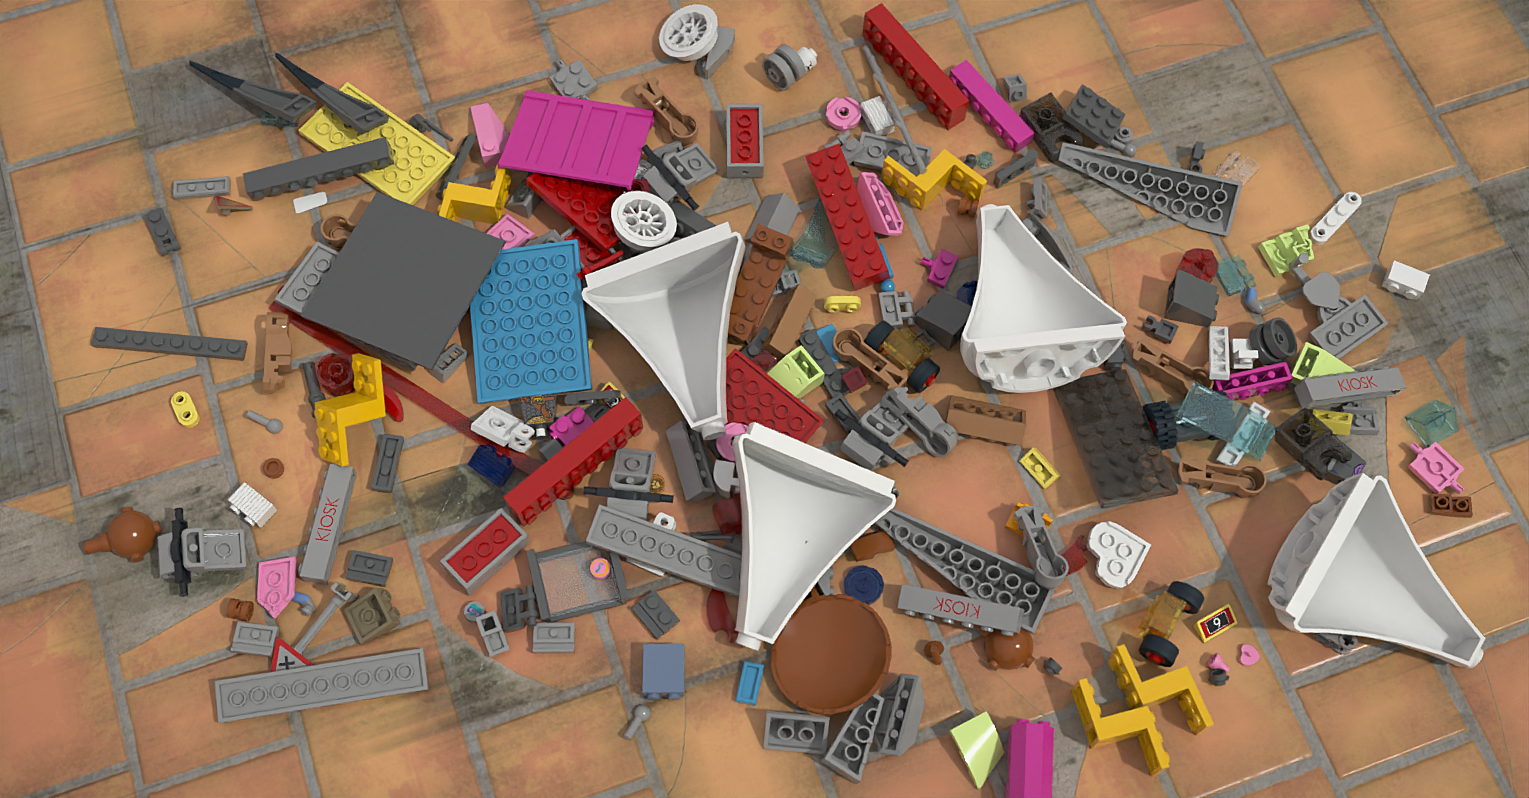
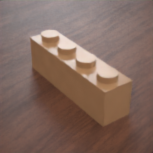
M801 284L790 288L761 349L778 361L792 352L793 344L799 339L801 335L799 332L807 323V315L814 308V301L817 296Z

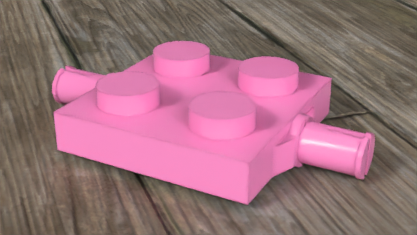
M1436 441L1424 450L1415 442L1409 446L1417 456L1408 468L1435 494L1440 493L1449 486L1458 494L1465 489L1456 481L1464 468Z

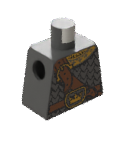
M556 393L519 397L525 424L534 429L537 440L546 439L547 430H550L549 427L556 422L558 405Z

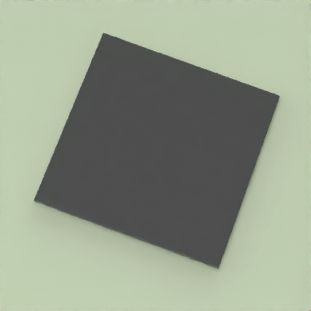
M377 192L301 316L419 366L433 370L506 241Z

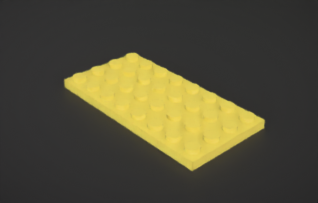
M345 83L339 89L340 91L378 107L389 117L388 123L360 134L353 127H348L324 104L298 130L299 133L325 152L386 137L391 145L394 164L389 165L387 168L373 169L367 173H357V175L385 195L414 205L448 170L452 162L456 160L455 156L350 83Z

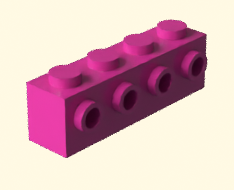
M1283 362L1230 374L1229 380L1213 379L1214 384L1210 392L1223 390L1229 396V402L1239 398L1240 400H1245L1253 395L1263 396L1274 390L1281 392L1287 388L1293 378L1287 363Z

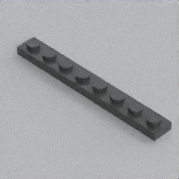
M95 327L91 345L97 348L244 361L248 346L246 340Z

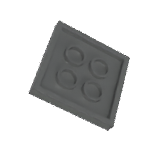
M1082 84L1062 118L1106 149L1111 144L1126 114Z

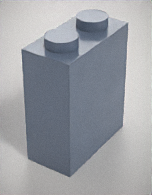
M643 644V697H647L648 700H659L660 697H668L669 700H679L680 697H685L684 644Z

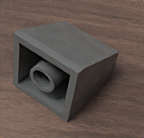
M1178 269L1168 287L1164 319L1209 327L1212 321L1215 322L1217 317V311L1215 310V305L1219 301L1217 286Z
M940 291L937 295L933 294L929 298L928 304L925 307L921 306L916 311L915 324L921 329H925L930 337L949 351L961 339L972 306Z

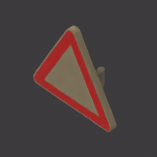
M215 196L216 208L222 209V215L230 216L231 209H253L252 206Z

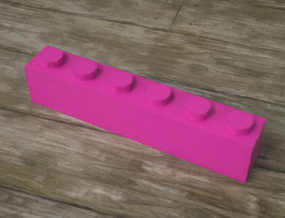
M967 60L950 70V80L968 98L972 109L978 112L984 122L994 129L995 134L1005 141L1008 148L1017 153L1032 143L1035 134L1033 130Z

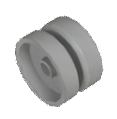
M781 44L773 53H770L762 60L763 71L771 83L780 90L786 91L794 84V81L797 82L806 75L805 64L801 57L792 47L786 44Z

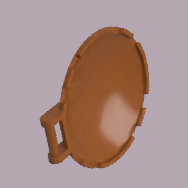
M813 587L807 594V596L812 594V597L797 607L774 641V644H772L771 669L779 689L793 704L816 714H839L862 705L880 688L890 667L892 654L891 640L883 620L867 603L843 594L819 595L815 587Z

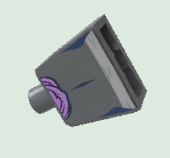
M1341 442L1322 469L1319 477L1337 485L1347 478L1362 473L1366 461L1345 443Z

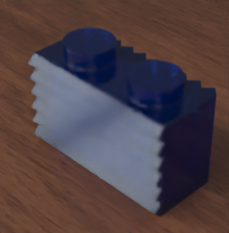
M490 444L479 445L467 465L495 485L504 486L516 467L512 463L513 460L506 455L501 456L496 452L497 449Z

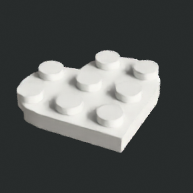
M1111 521L1095 525L1089 532L1087 549L1098 558L1095 575L1106 586L1121 589L1133 581L1151 546L1148 542Z

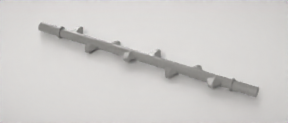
M864 45L862 49L867 57V62L873 70V77L878 81L895 118L894 123L899 127L912 155V160L915 162L920 174H924L927 170L921 159L922 156L919 154L903 120L904 116L899 112L882 75L883 70L878 66L876 57L873 56L869 45Z

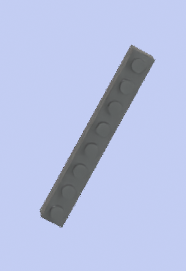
M383 137L243 173L247 195L252 200H262L268 196H278L283 192L297 191L303 187L316 186L322 182H332L338 178L351 177L357 173H367L373 169L387 168L389 165L394 164L391 145L387 138Z

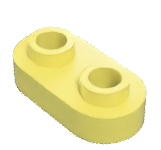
M830 296L824 299V309L830 313L838 311L853 313L861 308V299L857 296Z
M183 391L174 394L171 404L181 425L185 428L196 426L200 416L190 395Z

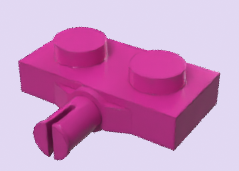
M941 249L934 261L923 257L921 264L930 267V275L927 282L944 289L958 256Z

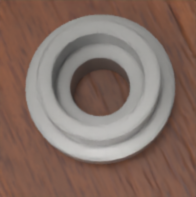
M1122 126L1118 128L1115 138L1117 141L1126 144L1132 140L1133 132L1130 128Z

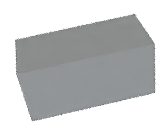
M529 171L504 205L506 209L528 220L542 200L538 194L525 184L526 178L535 173Z
M784 193L767 195L745 238V242L751 243L750 240L758 224L788 236L800 208Z
M767 711L763 749L825 755L829 717Z

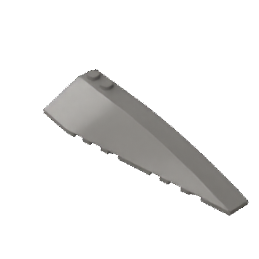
M1063 142L1059 161L1191 228L1229 236L1242 182Z
M895 508L889 510L874 523L969 597L1024 609L1021 629L1032 634L1035 633L1056 588L1047 589L1040 586L1035 580L1034 570Z

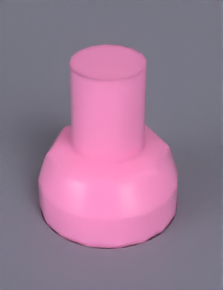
M1218 653L1213 654L1207 663V666L1211 669H1224L1226 673L1230 669L1228 665L1223 663V658Z

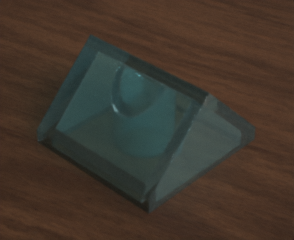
M1438 400L1430 402L1405 417L1427 448L1435 441L1439 443L1459 431L1455 407Z

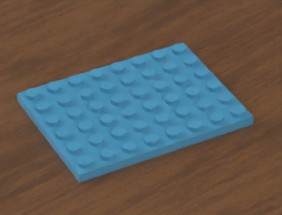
M577 239L501 250L470 304L477 401L479 404L516 400L522 396L563 394L592 390L585 303L582 297L583 281L576 275L582 271L579 241Z

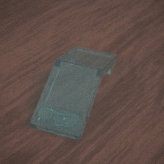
M820 198L816 203L814 212L803 235L792 246L789 256L798 262H807L814 268L824 269L839 246Z
M1193 382L1176 417L1186 423L1226 441L1258 461H1261L1277 429L1276 425L1246 406L1197 382Z

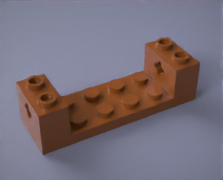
M761 224L757 225L750 240L752 248L736 281L730 310L728 338L745 345H749L795 246L792 237Z

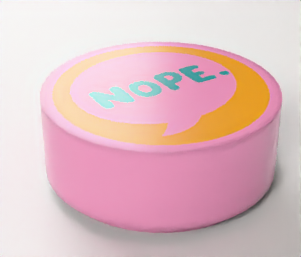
M603 558L595 559L590 565L591 574L596 579H605L610 574V564Z

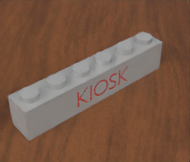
M1383 367L1379 370L1368 369L1364 372L1352 371L1348 374L1322 375L1313 379L1306 377L1300 380V384L1294 389L1302 409L1396 396L1407 387L1398 367Z
M330 463L329 469L325 471L324 488H321L319 492V506H316L314 510V525L310 526L309 543L304 547L305 558L298 570L304 582L328 585L357 477L354 467Z
M902 584L897 607L903 609V614L915 616V612L923 613V618L934 620L935 616L942 617V622L954 624V620L961 621V626L973 628L974 624L980 625L981 630L993 632L995 628L1001 630V634L1013 636L1014 633L1020 634L1024 609L905 584Z

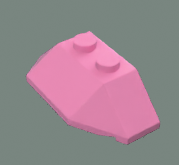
M861 172L859 174L857 190L873 232L900 236L904 222L891 193L877 179L878 177L875 173Z

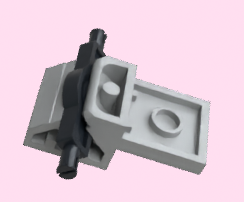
M698 143L679 153L673 152L662 159L663 161L659 159L647 144L644 145L641 150L647 155L654 166L641 179H647L651 194L661 198L668 205L682 198L693 211L698 209L699 205L693 200L689 192L692 187L719 172L720 169Z
M881 401L871 411L868 410L859 420V423L844 414L840 409L835 412L834 416L853 429L843 441L839 450L862 467L872 471L887 455L903 467L908 464L909 460L895 451L893 446L909 427L888 407L885 409L881 405ZM909 413L906 415L910 420L913 419Z
M629 448L617 449L610 477V488L584 486V494L608 497L607 507L645 521L647 520L650 501L673 503L674 495L651 493L656 451Z
M181 507L174 509L175 520L172 521V532L159 536L157 539L159 579L175 578V583L179 584V596L181 597L189 595L188 584L191 583V577H202L205 571L246 569L244 529L203 531V528H188V522L184 520L183 508Z

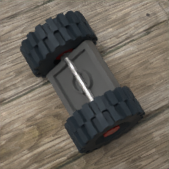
M1223 390L1203 393L1199 396L1198 402L1169 407V403H1166V401L1143 405L1141 410L1143 423L1141 424L1148 447L1155 452L1175 448L1177 442L1208 437V440L1211 441L1232 437L1234 435L1233 430H1235V418L1233 416L1235 413L1232 411L1233 405L1229 402L1230 398L1227 396V393L1223 392Z

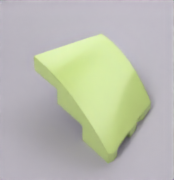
M1308 224L1297 227L1291 232L1278 235L1275 239L1262 242L1257 246L1275 277L1290 272L1289 264L1302 253L1308 255V262L1314 259L1311 248L1312 241L1308 238V230L1310 229Z
M987 711L950 730V734L960 750L959 754L969 770L968 773L977 789L982 787L1004 754L1000 738Z

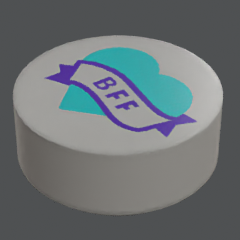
M472 601L466 605L464 614L468 621L477 623L476 617L484 615L485 609L480 602Z

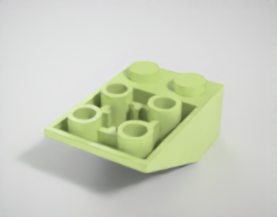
M1306 342L1301 346L1290 370L1293 378L1291 383L1299 385L1300 380L1306 377L1313 379L1322 375L1348 374L1355 370L1327 351Z
M801 345L787 354L767 374L796 398H801L823 383L825 373Z

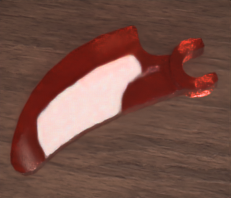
M1080 535L1075 544L1061 554L1069 565L1067 576L1081 570L1088 562L1082 555V551L1088 550L1087 545L1081 544L1084 535Z
M712 588L706 605L709 625L713 633L720 630L725 631L728 634V642L733 643L731 635H738L739 631L735 630L736 625L727 607L724 592Z

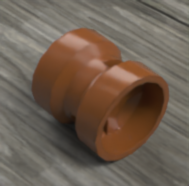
M962 196L957 214L963 215L967 213L969 217L975 218L979 200L973 199L971 201L967 197Z
M231 598L227 605V618H240L241 621H250L254 610V603L251 601L240 602L239 599Z

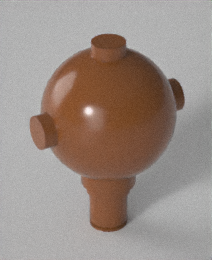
M125 507L109 523L107 532L101 533L97 538L83 542L84 551L87 555L99 551H113L123 558L131 559L133 563L140 562L144 559L143 556L154 547L157 533L162 532V527L159 521L154 522L145 513L134 511L133 507Z
M974 624V627L978 629L981 633L980 635L985 639L984 647L989 659L987 665L995 671L998 668L1014 670L1023 665L1028 668L1035 660L1032 656L1033 639L1030 632L1020 629V634L1014 633L1013 636L1001 634L999 629L994 628L993 632L981 630L980 625Z

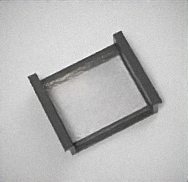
M585 542L540 553H535L534 549L526 550L541 620L546 619L547 623L626 604V599H629L618 554ZM603 558L609 562L611 571L605 579H596L592 576L590 565L595 559Z

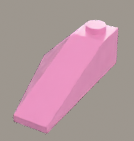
M488 103L471 106L485 168L496 166L503 154L510 134Z

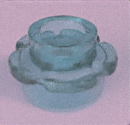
M987 151L980 153L976 160L977 164L984 169H988L989 166L994 164L993 155Z

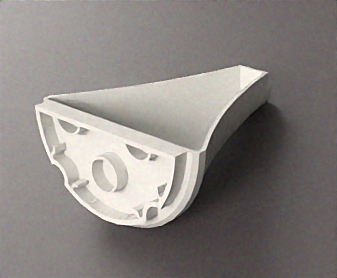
M988 204L981 207L977 212L976 219L978 239L977 287L971 312L960 342L961 355L968 370L976 377L990 382L992 387L997 390L1027 393L1048 390L1080 378V375L1085 370L1101 365L1115 352L1125 338L1123 332L1127 324L1125 317L1103 302L1071 275L1025 227L1010 205L996 206Z
M729 222L587 274L585 278L588 287L582 291L583 300L603 315L624 335L647 361L676 401L690 427L702 433L703 440H713L726 434L724 425L728 422L726 406L727 338L736 280L745 252L743 237L738 232L732 233Z
M752 422L749 423L746 433L735 436L732 442L742 508V559L735 630L739 631L736 643L759 651L762 640L774 644V641L791 615L820 577L861 534L895 506L896 497L894 494H891L894 480Z
M1360 473L1334 486L1328 491L1322 501L1318 504H1313L1307 510L1280 548L1268 579V585L1272 587L1268 598L1275 607L1278 620L1288 629L1295 632L1336 633L1388 641L1468 669L1475 667L1483 657L1481 646L1485 637L1464 614L1435 574L1403 518L1387 480L1382 476L1370 478L1366 474Z

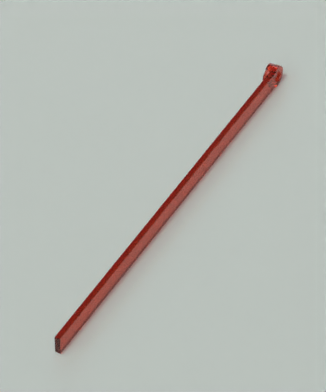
M275 301L269 306V310L272 312L288 314L289 323L350 362H353V354L360 353L372 357L327 327L305 319L301 315L277 304ZM381 362L382 381L392 389L528 476L542 466L526 454L508 447L509 443L502 446L472 431L471 425L474 421ZM574 486L560 500L571 499L575 494Z

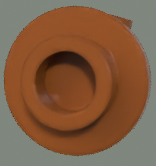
M931 641L925 645L924 653L927 657H933L935 665H940L942 663L940 654L943 653L944 646L940 641Z

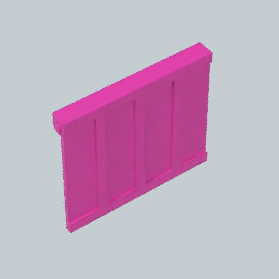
M526 90L505 149L498 162V169L504 167L627 187V190H631L643 152L641 148L645 145L649 129H652V126H654V110Z

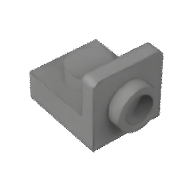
M1021 74L1003 77V83L1009 92V101L1026 100L1027 84Z

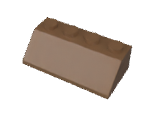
M951 395L945 423L950 424L957 434H967L971 438L981 437L991 442L1001 441L1007 445L1016 446L1022 444L1026 427V410Z

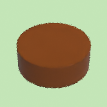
M271 458L264 463L263 471L267 477L276 479L283 474L284 465L279 459Z

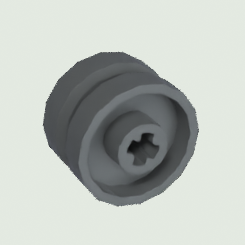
M1280 317L1255 326L1250 331L1249 340L1252 350H1258V360L1263 364H1274L1281 359L1293 356L1297 351L1295 334L1290 325Z

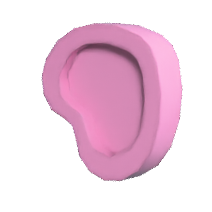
M1245 644L1240 648L1241 656L1239 662L1242 665L1251 666L1259 660V653L1253 646Z

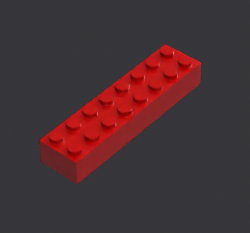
M882 3L867 11L864 16L862 35L866 41L873 45L874 50L881 54L886 64L894 69L896 75L905 81L906 86L913 90L918 100L927 106L928 111L934 114L938 122L947 130L964 121L969 104L968 98Z
M840 143L805 156L855 291L889 279L888 268Z
M626 397L506 494L503 499L508 511L523 527L526 524L533 523L537 515L542 511L546 512L549 510L554 501L563 498L572 486L576 487L579 485L583 477L587 474H592L601 462L608 461L617 449L620 450L625 447L629 439L638 436L642 432L643 422L640 411Z

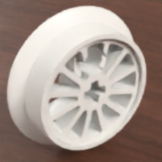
M695 4L683 7L673 13L666 20L660 31L659 42L662 50L666 54L683 61L696 60L706 55L715 45L718 36V21L715 12L708 6Z
M632 191L619 196L613 203L611 218L614 230L619 239L629 247L643 251L652 250L667 243L674 236L677 228L676 217L670 206L661 198L643 191Z

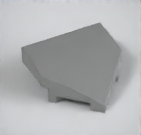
M1362 401L1349 402L1341 409L1340 412L1353 414L1350 434L1378 435L1380 429L1377 416L1374 414L1376 408L1369 407Z

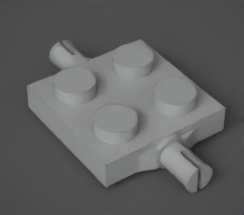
M562 59L557 60L556 64L560 71L549 78L561 96L590 100L588 98L589 94L598 89V85L580 59L568 66L565 65Z

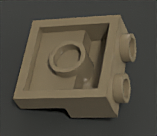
M374 588L344 609L360 644L365 645L378 635L386 634L401 624L398 619L401 617L400 612L397 608L392 607L390 603L392 596L387 590Z

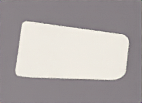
M320 192L293 199L296 213H301L326 204V193Z

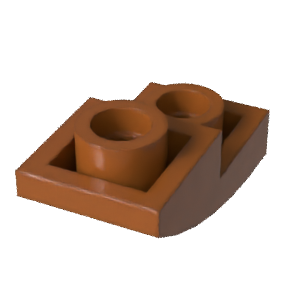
M1451 494L1430 495L1432 514L1472 518L1471 497H1452Z
M883 531L855 540L849 548L855 561L858 562L873 559L876 554L891 552L894 550L895 545L890 535Z

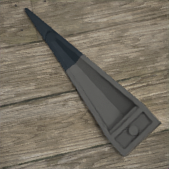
M275 52V58L348 127H353L357 132L363 134L388 123L389 117L378 107L326 84Z
M189 61L191 67L277 118H284L294 123L316 108L317 101L301 93L255 84Z

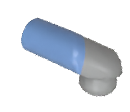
M1253 288L1248 289L1246 306L1254 313L1262 314L1265 311V306L1256 299L1257 290Z
M295 591V596L291 601L301 603L303 605L301 609L304 616H311L316 608L312 599L307 594Z

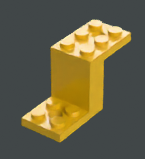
M946 149L926 167V173L919 174L917 177L890 156L884 160L881 174L883 183L891 186L900 196L908 199L914 207H918L922 211L949 183L955 189L963 192L970 200L976 199L980 202L983 198L987 180Z
M496 165L495 181L492 180L490 189L448 182L447 189L443 190V202L438 207V215L452 221H456V218L496 224L502 217L513 179L511 169L504 167L498 169V165Z
M360 353L352 355L353 384L356 392L315 402L314 414L317 419L316 433L319 438L318 452L320 458L339 466L349 465L345 427L386 416L381 360Z
M1125 644L1116 647L1109 655V667L1117 675V684L1126 695L1125 701L1129 709L1133 710L1144 706L1150 708L1178 697L1179 707L1183 712L1185 711L1188 718V726L1191 731H1194L1195 735L1205 732L1214 725L1187 666L1141 682Z
M1087 678L1079 680L1074 685L1071 692L1091 749L1138 737L1151 776L1160 775L1170 767L1169 755L1163 750L1161 744L1163 743L1161 733L1156 730L1154 724L1155 716L1148 706L1100 718L1101 709L1098 703L1095 704L1093 698L1094 689L1091 683L1088 684Z

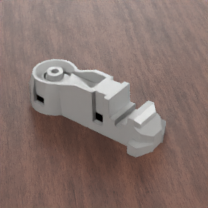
M907 387L889 389L882 396L881 405L885 409L888 407L923 440L926 449L932 455L937 457L947 456L957 444L958 434L956 430L942 420L938 411L930 403L927 404L922 399L923 396L920 395L915 400L912 398L908 399ZM908 413L913 417L912 420L906 416ZM932 443L938 447L937 450L931 446Z
M1034 505L1021 507L1015 511L1014 518L1015 521L1018 520V529L1023 530L1024 539L1022 545L1027 548L1026 555L1034 568L1035 580L1044 588H1057L1065 581L1069 565L1066 559L1059 555L1055 549L1042 518L1045 513L1043 507Z

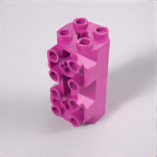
M1017 719V723L1009 727L1006 755L1008 760V778L1005 784V798H1052L1054 728L1050 727V722L1038 721L1037 723H1029L1027 719Z

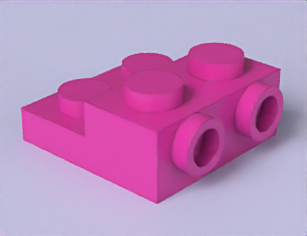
M579 406L568 416L565 417L563 415L549 427V436L552 440L555 438L564 448L590 427L594 421Z

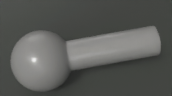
M1114 139L1110 146L1122 151L1124 156L1133 157L1136 154V147L1133 144L1125 145Z
M251 410L246 415V417L266 426L267 430L272 434L279 433L283 428V424L279 419L274 418L270 420Z
M639 705L634 711L635 718L623 735L626 740L630 741L641 722L649 719L651 712L648 706Z

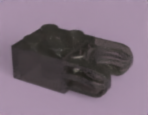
M1052 92L1023 107L1019 116L1035 133L1033 140L1049 162L1055 163L1060 156L1057 143L1064 142L1083 146V139L1076 128L1062 118L1065 110Z
M1307 408L1301 409L1275 428V441L1318 480H1324L1328 474V468L1322 461L1323 459L1334 458L1341 463H1347L1352 459L1351 450Z

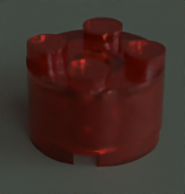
M1191 249L1185 252L1176 272L1178 269L1185 271L1211 284L1218 272V261L1214 253L1209 249Z
M327 354L317 365L316 376L325 392L335 397L350 394L355 390L353 384V360L347 354Z
M740 493L732 494V499L727 501L723 498L712 506L714 518L722 535L729 534L730 532L742 533Z

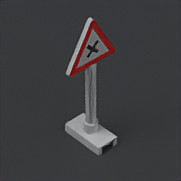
M335 582L330 588L336 593L331 599L332 602L295 648L280 637L276 638L270 672L315 665L304 657L302 652L336 609L341 607L345 601L354 602L358 595L344 589L346 587L344 584Z

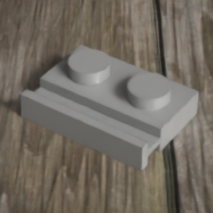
M237 622L231 651L233 653L273 658L275 641L280 629L276 626Z
M537 623V626H534L533 654L574 653L575 623Z

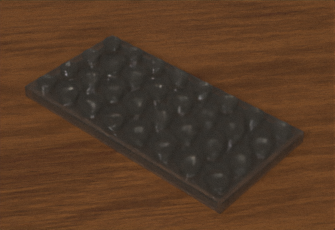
M1126 369L1080 377L1072 382L1053 388L1101 509L1178 494V487Z

